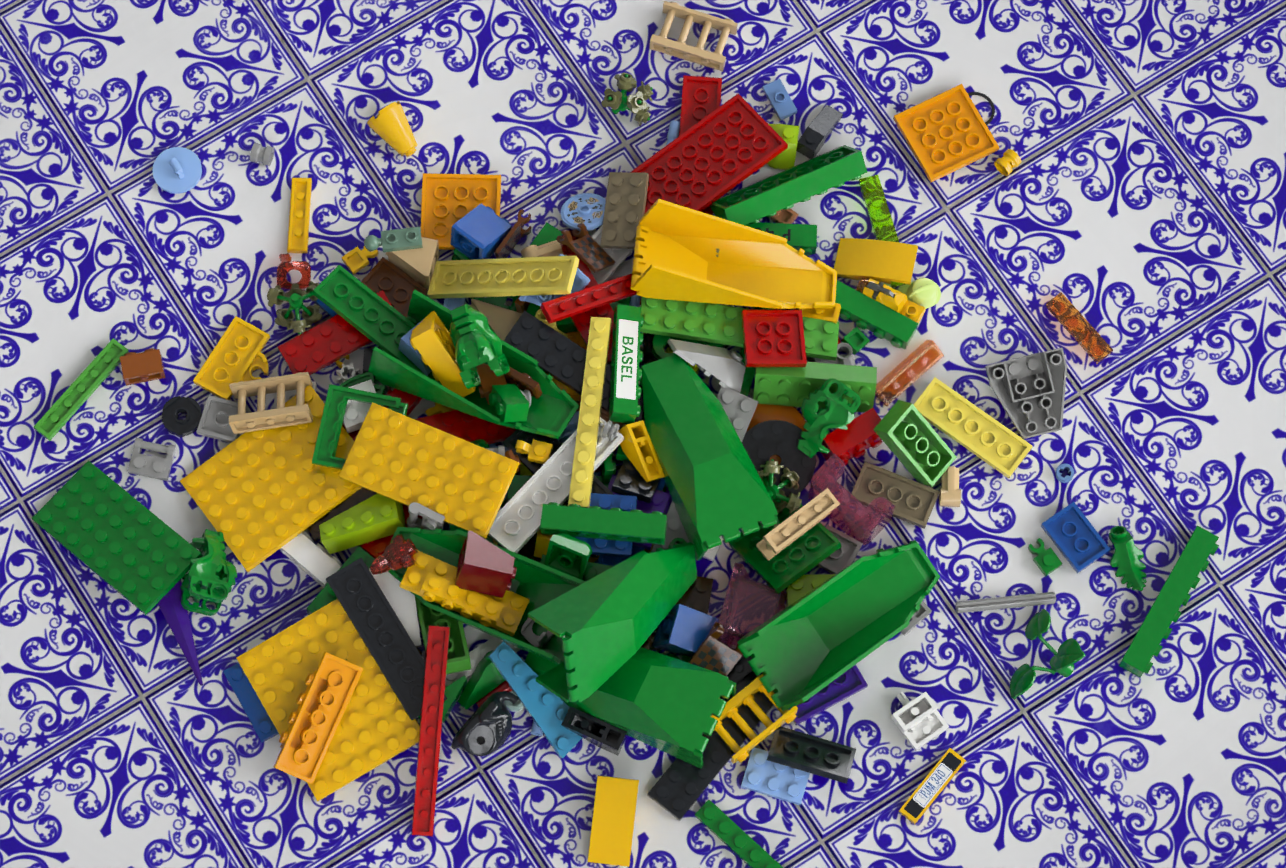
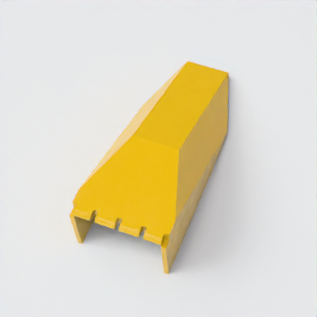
M657 199L639 220V224L636 227L631 290L637 291L636 295L652 299L775 309L833 308L835 306L837 271L819 259L815 262L805 256L803 249H794L787 244L786 238L661 199Z

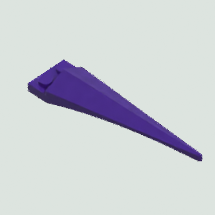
M180 579L157 604L199 684L203 686L188 610H185L181 605L183 591L181 590L182 581Z

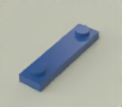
M237 663L224 670L223 672L261 742L263 743L278 735L277 729L240 664Z

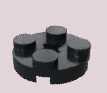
M173 397L166 402L162 410L164 427L168 432L180 438L194 433L202 416L199 404L190 397ZM186 412V419L178 420V413L184 414Z

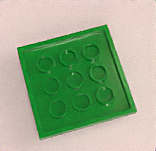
M784 508L782 513L777 515L780 524L798 510H794L790 514L789 509ZM758 522L759 531L745 536L740 532V538L728 542L730 547L777 594L842 547L841 542L820 522L769 561L756 547V544L768 534L766 528L763 529L760 522Z

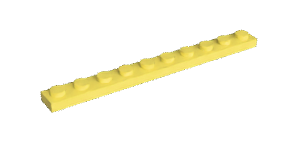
M591 317L568 506L570 504H577L583 508L590 507L611 332V318Z

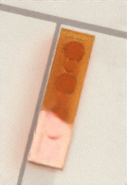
M1062 292L1046 303V308L1096 364L1113 352V349Z

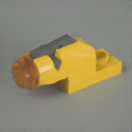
M862 278L858 283L857 291L917 323L920 322L926 311L925 307L909 301L906 294L872 278Z

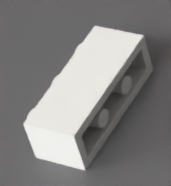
M303 531L281 547L280 550L324 588L328 583L326 578L336 573L341 568L342 563L334 556L330 558L326 554V549L319 543L315 545L310 541L312 538Z

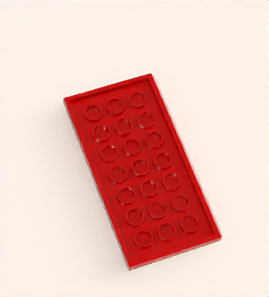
M736 94L631 172L648 173L649 175L645 213L657 199L702 212L786 150L788 144L739 94Z

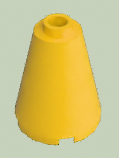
M399 101L397 103L393 102L381 109L376 119L372 116L367 121L368 126L401 156L406 155L409 157L417 151L415 149L418 146Z

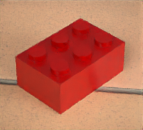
M871 408L847 424V430L838 428L823 439L822 445L830 450L828 454L822 453L832 470L836 467H844L849 463L848 460L853 457H861L866 453L865 450L870 447L876 448L883 442L874 431V428L881 421L874 408Z

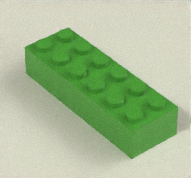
M807 362L806 367H756L753 399L759 401L758 404L802 407L804 398L808 399L809 392L813 393L816 387L819 389L827 379L834 378L860 396L861 404L856 412H866L873 408L877 367ZM836 383L831 384L829 387L830 393H835L838 389ZM843 393L841 397L845 398L848 401V403L852 404L853 400L851 399V397ZM819 401L817 403L819 405V408L821 407L824 409L826 406L824 405V401Z

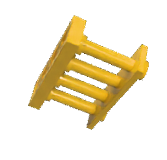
M763 674L726 703L720 718L711 716L718 721L714 731L720 735L735 753L731 758L733 764L737 761L743 762L749 756V751L785 722L789 724L797 717V706L785 711L781 708L778 709L770 697L774 692L768 693L759 680L764 676ZM758 691L763 692L782 714L774 723L753 700V695ZM742 704L748 705L766 726V729L758 736L739 715L737 708ZM727 716L732 718L751 740L743 748L736 743L722 726L723 723L721 721Z

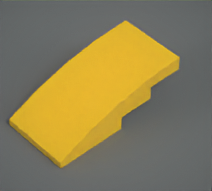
M840 238L834 270L837 271V277L868 282L872 278L891 284L892 281L910 285L918 246L883 240Z
M597 776L588 862L629 867L639 780Z

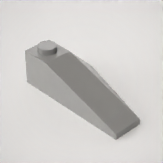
M674 339L667 341L675 354L692 366L696 364L706 376L709 377L712 374L719 380L718 384L723 388L727 387L738 393L741 392L746 366L738 352H731L726 348Z

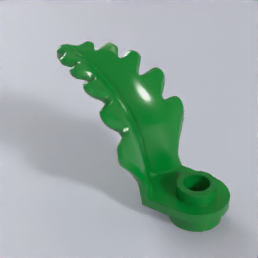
M1115 526L1109 533V539L1115 548L1110 565L1118 567L1115 576H1124L1121 583H1127V588L1132 587V590L1143 591V588L1146 587L1144 583L1147 582L1144 578L1147 575L1140 570L1145 569L1146 565L1139 560L1144 557V553L1134 545L1133 537L1124 526Z

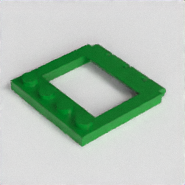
M329 384L312 464L342 470L346 459L335 457L348 400L368 404L373 402L405 416L408 404L402 403L401 398Z

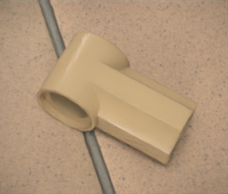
M555 240L540 246L530 245L521 250L523 258L559 256V254H563L560 243Z
M949 466L941 476L939 506L960 507L959 468Z

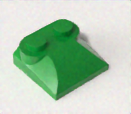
M557 533L552 535L549 541L544 565L583 580L588 560L592 554V548L587 542L566 533Z

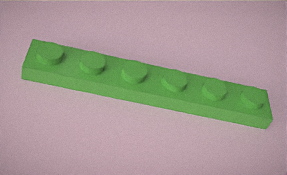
M113 338L36 423L34 429L51 441L119 365L120 357L129 353V350Z

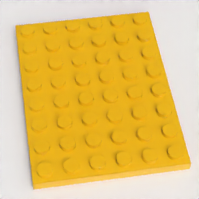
M311 385L305 388V404H308L313 422L245 432L180 480L181 484L217 532L223 533L224 541L247 572L251 571L362 488L340 478V469L312 464L325 403ZM296 395L285 402V407L296 406ZM343 426L335 457L347 459L354 440Z
M338 599L236 657L280 736L283 731L288 730L290 726L288 718L291 712H296L299 706L296 704L297 698L307 688L305 680L309 673L313 674L314 670H317L324 652L363 668L313 784L307 782L318 802L419 743L420 726L416 719L411 721Z

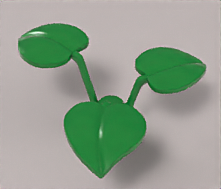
M1041 609L1040 612L1031 618L1026 626L1025 635L1029 640H1035L1038 637L1055 655L1050 660L1051 669L1039 666H1032L1030 668L1028 664L1020 666L1014 672L1010 681V694L1014 700L1033 685L1036 678L1035 670L1050 672L1053 675L1057 672L1063 677H1068L1074 671V663L1085 657L1079 643L1073 638L1063 642L1058 649V653L1043 638L1042 634L1048 631L1051 624L1050 614L1045 609Z

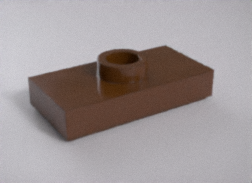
M509 367L510 371L504 374L506 382L516 384L522 391L529 390L531 396L536 399L542 395L539 383L534 381L528 374L520 373Z

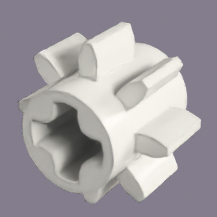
M343 363L341 370H336L339 376L337 383H343L357 376L360 373V369H354L353 363L346 366Z

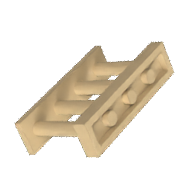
M664 1L663 13L667 15L660 35L652 34L650 49L723 72L726 57L722 55L729 33L736 35L738 23L731 19H722L680 6L676 2ZM674 16L685 19L677 41L667 38ZM692 22L703 25L697 45L694 47L685 43ZM711 28L722 31L715 52L703 49Z
M300 372L231 383L230 389L234 398H238L237 415L229 416V424L233 433L238 434L313 422L308 404H305V388L309 385L313 387L309 373ZM297 390L296 406L285 407V391ZM277 393V408L265 410V395ZM257 396V412L246 413V397Z
M828 488L766 534L763 540L756 544V547L769 561L831 514V511L838 507L840 503Z

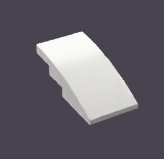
M383 566L369 568V571L414 645L421 647L415 595L399 587L401 582Z

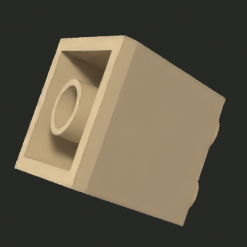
M422 237L423 248L386 252L389 262L425 289H429L436 261L439 260L440 256L438 240Z

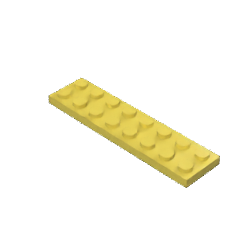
M577 256L436 261L427 295L430 299L571 294L579 259Z

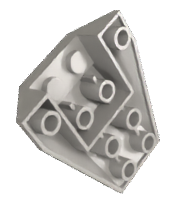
M1063 347L985 366L990 387L1022 439L1062 430L1067 364Z

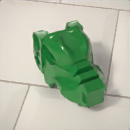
M468 304L451 310L450 337L455 347V356L460 368V376L466 388L470 389L481 383L476 366L485 362L488 363L490 370L493 369L497 377L508 373L510 368L505 354L502 353L501 339L491 330L487 317Z
M834 378L827 379L819 389L816 387L813 393L809 392L808 399L804 398L801 408L802 415L806 420L802 427L806 431H801L800 436L802 438L798 439L797 448L810 458L818 451L828 454L830 450L822 445L823 439L829 432L827 429L839 428L847 430L846 425L854 420V413L861 404L860 396ZM836 383L838 386L837 391L830 393V385ZM843 393L851 397V399L853 400L852 404L848 403V401L845 398L841 397ZM819 401H824V405H826L824 409L819 408L817 404Z
M206 529L202 537L193 538L190 543L203 556L192 559L190 561L192 566L188 574L182 577L184 581L181 585V590L183 591L181 605L185 610L208 616L215 615L219 611L221 603L226 600L228 593L231 592V586L236 584L237 570L231 562L226 560V553L224 552L226 548L223 544L224 537L222 532ZM189 597L193 598L194 603L192 605L189 604ZM202 599L203 601L200 608L198 607L200 604L199 601ZM206 602H214L216 605V609H208L206 607Z

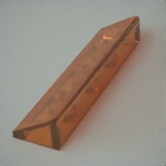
M926 340L876 384L875 396L885 406L891 404L944 357L933 340Z

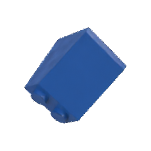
M481 203L452 226L450 245L470 260L489 259L510 232L512 226L508 220L496 215L492 208L486 207Z
M677 604L657 626L652 647L692 657L708 636L715 622L722 624L723 620Z

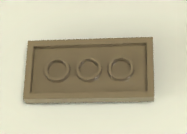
M609 172L600 243L602 248H635L636 227L639 224V220L645 215L649 181L648 173Z
M864 462L850 499L925 529L940 491Z

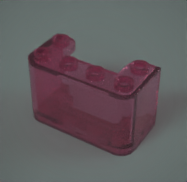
M834 453L812 476L808 498L811 501L828 488L840 505L832 510L831 514L827 517L847 535L866 545L891 521L895 506L886 498L878 497L865 507L837 482L845 471V464Z

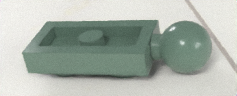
M420 227L381 231V238L375 235L367 236L364 240V246L369 251H374L379 246H382L383 252L423 248Z

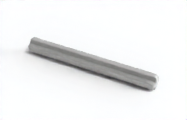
M1055 592L957 601L955 608L957 613L1054 604L1056 602Z

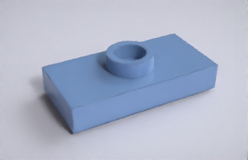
M780 79L762 87L780 121L797 113L798 110Z

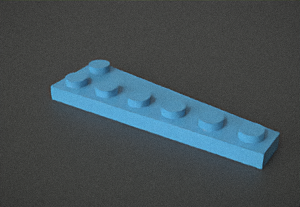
M504 641L501 642L488 657L504 680L508 682L514 694L519 697L523 703L522 705L535 720L534 722L538 728L540 727L561 759L564 758L582 739L581 736L561 725L570 707L561 698L537 683L535 678L538 675Z

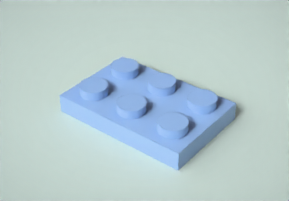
M754 747L751 751L741 788L801 805L810 773L768 761L769 751Z

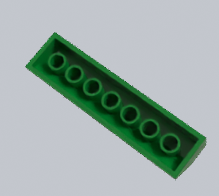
M846 145L840 146L721 197L712 203L710 208L716 217L741 225L755 224L760 221V218L774 216L781 209H790L795 203L810 200L811 196L825 194L832 187H841L846 181L861 178V175L867 173L862 151Z

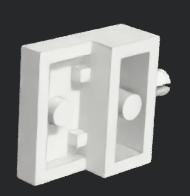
M372 380L348 387L376 393ZM348 400L343 419L347 433L360 430L371 404Z
M903 691L896 696L903 707L893 713L891 719L915 751L949 729V725L937 711L938 707L927 692L909 701Z

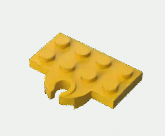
M235 316L194 378V384L219 398L230 400L233 395L230 389L231 383L262 379L261 377L252 376L253 371L257 369L263 371L264 375L268 376V361L261 351L270 339V335Z

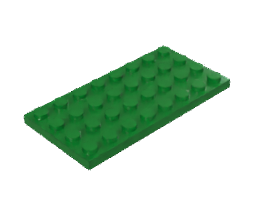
M89 460L32 517V520L145 615L190 570L192 566L190 561L203 556L200 551Z

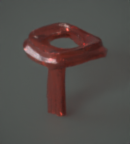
M289 253L280 254L281 263L277 267V285H280L283 289H291L294 283H290L286 279V275L291 270H298L302 277L297 284H299L301 289L307 288L311 278L310 264L306 261H292Z

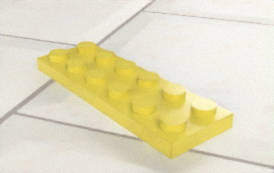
M934 377L914 403V406L926 421L1007 478L1011 477L1033 447L936 377Z

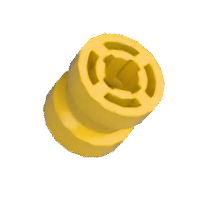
M1007 149L1003 153V157L998 158L994 162V166L1002 175L1008 176L1014 167L1021 164V159L1016 152Z

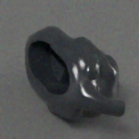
M508 691L493 693L460 728L453 738L451 747L454 750L460 748L474 756H486L496 751L504 744L512 729V716L503 702L508 700L515 704L519 697Z

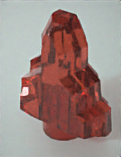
M398 534L393 538L392 543L385 548L384 553L373 561L369 567L373 575L381 574L391 569H406L415 565L413 555L418 553L417 548L410 538L405 540L402 534Z

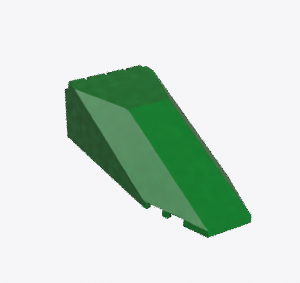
M414 290L407 314L409 316L406 318L417 325L432 311H435L450 332L451 310ZM501 340L502 353L505 354L509 367L520 373L528 374L534 381L539 383L542 395L537 399L531 396V406L528 410L527 421L504 423L492 405H488L486 398H481L478 389L479 386H482L481 383L476 386L475 392L461 397L377 347L373 349L368 370L375 375L377 381L389 387L498 425L556 439L560 438L579 408V405L571 396L552 381L553 377L550 374L547 375L538 366L539 362L503 340Z
M677 354L641 366L645 426L665 474V483L689 542L694 544L696 560H701L707 549L721 545L720 536L727 543L741 537L739 529H741L744 536L759 531L758 522H760L763 529L766 528L767 533L777 527L780 522L777 518L778 513L722 404L691 366Z
M397 527L381 565L400 582L416 550L457 567L459 553L467 533L461 530L447 531L441 529L427 530ZM497 546L515 558L514 567H517L515 578L512 579L510 591L530 599L513 637L492 627L481 625L474 619L464 618L456 611L446 610L440 604L428 602L421 596L414 594L425 606L560 665L564 662L562 637L559 638L553 635L545 646L539 648L533 646L521 635V627L527 620L529 612L586 581ZM536 622L532 625V631L537 636L548 631Z
M691 542L673 545L672 549L667 550L656 548V552L651 553L641 551L529 612L528 617L557 637H562L564 662L536 677V682L567 703L575 701L580 703L589 698L639 650L697 579L694 544Z
M918 542L874 555L863 556L743 636L737 642L739 644L737 647L745 658L752 657L748 661L749 665L756 675L761 673L764 675L759 680L768 693L774 690L775 693L770 697L778 709L781 708L785 711L807 701L910 624L909 621L914 613L920 609V604L925 596L929 595L939 580L940 575Z
M640 647L589 698L580 703L577 701L565 703L569 707L576 708L627 731V735L702 769V753L709 741L708 738L702 735H712L718 721L711 716L720 718L727 703L720 699V697L729 699V697L733 698L736 695V683L717 672ZM528 653L524 661L538 676L558 666L532 653Z

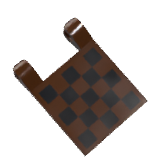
M521 209L518 212L517 222L495 251L496 259L507 258L519 240L531 233V226L527 230L522 229L524 224L531 220L530 213L528 217L523 218L521 215L524 213V210Z
M583 223L577 225L580 228V232L577 229L572 231V234L579 239L573 241L568 230L561 231L565 239L560 235L556 238L559 243L567 245L594 273L616 263L588 234L587 228Z
M715 622L708 636L688 663L727 676L743 654L737 646L734 650L718 640L724 633V628L722 624Z

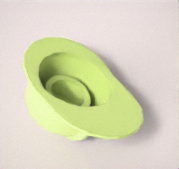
M919 278L911 282L910 285L905 284L898 289V291L907 295L909 301L921 305L925 309L936 305L941 297V291L937 283L928 278Z

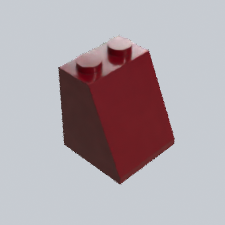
M469 530L459 553L455 585L461 589L503 598L505 591L510 590L512 579L516 575L517 567H514L515 558Z

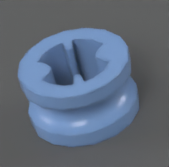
M1066 463L1059 465L1055 473L1057 480L1062 483L1070 482L1074 476L1073 467ZM1064 469H1067L1068 474H1070V476L1066 475L1064 478L1061 476L1062 473H1059V471H1064Z

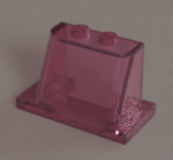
M735 563L719 623L724 628V633L718 640L731 648L732 645L737 646V642L743 636L786 608L784 605L787 596L785 591L777 594L770 586L750 580L744 565Z

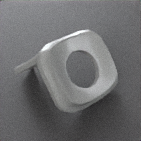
M528 617L521 627V635L533 646L541 648L549 642L554 634L547 631L543 632L540 636L535 635L532 631V625L535 621Z

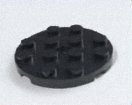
M781 420L764 421L753 426L745 433L742 444L756 471L764 470V467H760V465H765L766 461H770L772 455H779L781 458L779 465L788 468L790 471H795L799 476V488L797 490L785 487L781 489L785 492L787 498L790 493L797 495L798 492L805 489L813 477L816 455L810 458L797 448L798 439L802 438L800 436L802 430L796 425ZM780 468V474H774V477H776L774 485L778 486L781 483L780 478L784 474V468Z

